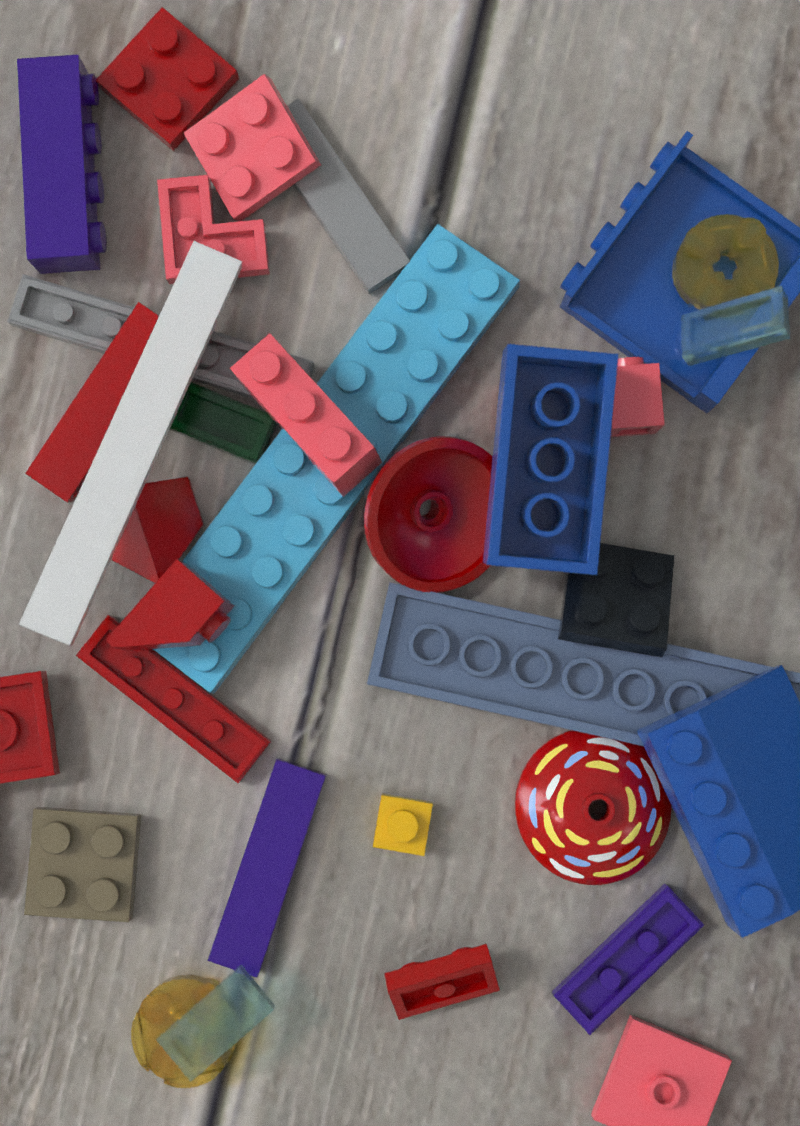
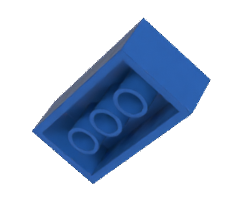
M507 344L502 351L483 553L484 564L597 575L619 354Z

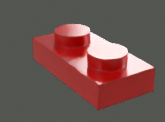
M487 944L473 948H460L446 956L425 962H411L398 970L384 973L387 990L399 1020L500 991Z

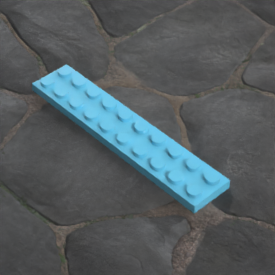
M437 224L410 259V262L404 267L317 382V385L375 447L382 463L343 497L309 460L289 434L282 429L182 561L193 568L234 605L233 609L227 614L231 618L229 625L211 643L205 639L200 646L153 650L209 693H216L363 497L364 492L371 482L374 481L381 468L394 455L393 453L398 446L404 442L520 287V280L441 225Z

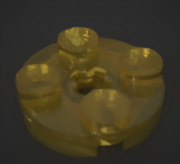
M728 214L709 217L691 228L683 238L672 265L673 280L680 297L687 304L691 302L695 308L703 311L702 315L716 320H732L751 313L773 291L779 271L777 250L771 238L766 234L764 225L755 218H742L737 215ZM720 256H728L731 261L736 262L738 268L732 273V279H725L723 272H714L712 265L718 263Z
M192 974L174 976L159 983L143 999L132 1022L131 1040L133 1050L139 1064L147 1072L151 1070L156 1076L164 1079L163 1083L175 1088L201 1086L213 1080L231 1060L240 1037V1018L234 1001L226 993L224 986L218 980L213 978L206 979ZM181 1017H188L191 1023H197L200 1031L195 1033L194 1043L185 1044L183 1036H174L172 1028L180 1024Z

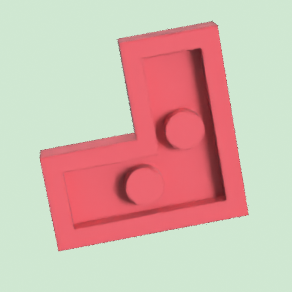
M208 175L157 180L165 274L169 285L175 283L193 241L242 261V269L238 278L270 275L266 229L263 219L215 224L211 181Z

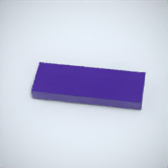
M664 883L554 988L552 994L585 1031L591 1035L688 942L704 924Z

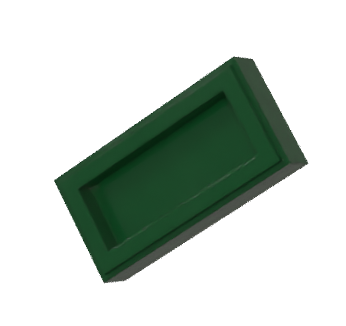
M191 382L169 430L255 465L267 450L278 422L276 423L264 411Z

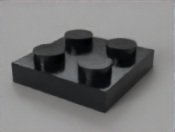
M600 543L597 575L566 572L558 639L663 657L668 643L674 555Z

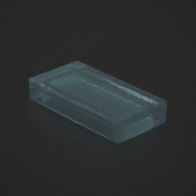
M782 286L681 315L682 358L688 366L790 339L788 296Z
M240 965L162 1032L156 1040L189 1081L192 1082L274 1010L275 1004L246 969Z

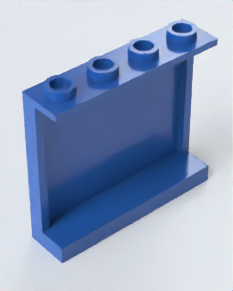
M686 131L676 146L668 141L662 147L650 165V168L656 173L647 185L644 186L638 181L620 205V208L626 211L618 224L614 226L608 221L590 245V248L595 250L596 253L588 264L584 266L577 262L560 285V288L566 291L560 308L627 357H642L644 364L659 363L661 381L707 414L721 401L800 293V227L687 148L693 135Z

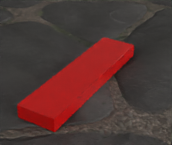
M140 302L137 303L25 473L67 503L73 502L81 489L159 318L158 314Z
M107 615L76 656L231 779L240 783L272 741L155 650L125 651L111 647L105 640L121 622L112 615Z

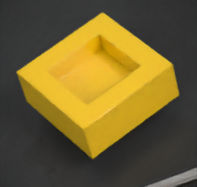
M382 793L373 847L424 856L433 802Z

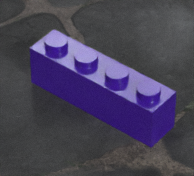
M78 54L17 59L27 260L40 274L100 270L99 253H106L107 238L104 224L102 221L98 222L97 204L104 202V186L101 173L95 172L94 154H101L102 151L100 129L97 122L93 123L92 106L99 104V89L94 73H88Z

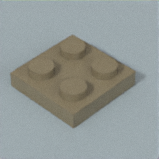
M48 807L34 808L24 915L130 922L133 919L141 814Z

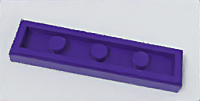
M280 758L276 759L207 961L256 978L258 977L327 774Z

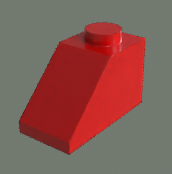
M176 559L105 641L111 647L125 651L200 646L205 639L211 643L229 625L231 618L227 614L233 609L234 605L193 568Z

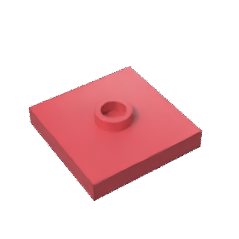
M630 1015L592 1110L593 1120L607 1126H707L732 1060L728 1055Z

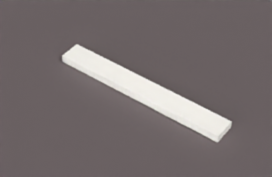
M193 241L19 622L20 626L68 646H73L242 269V261Z

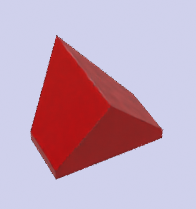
M189 477L145 483L111 559L112 561L156 583L173 562L181 558L201 527L205 526Z

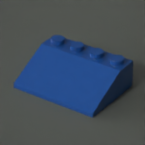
M778 665L637 730L727 926L742 938L785 919L800 910V702L783 666Z

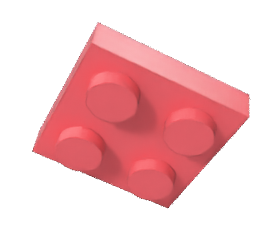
M265 74L184 132L186 139L232 218L237 221L244 220L321 166L320 161L272 79Z

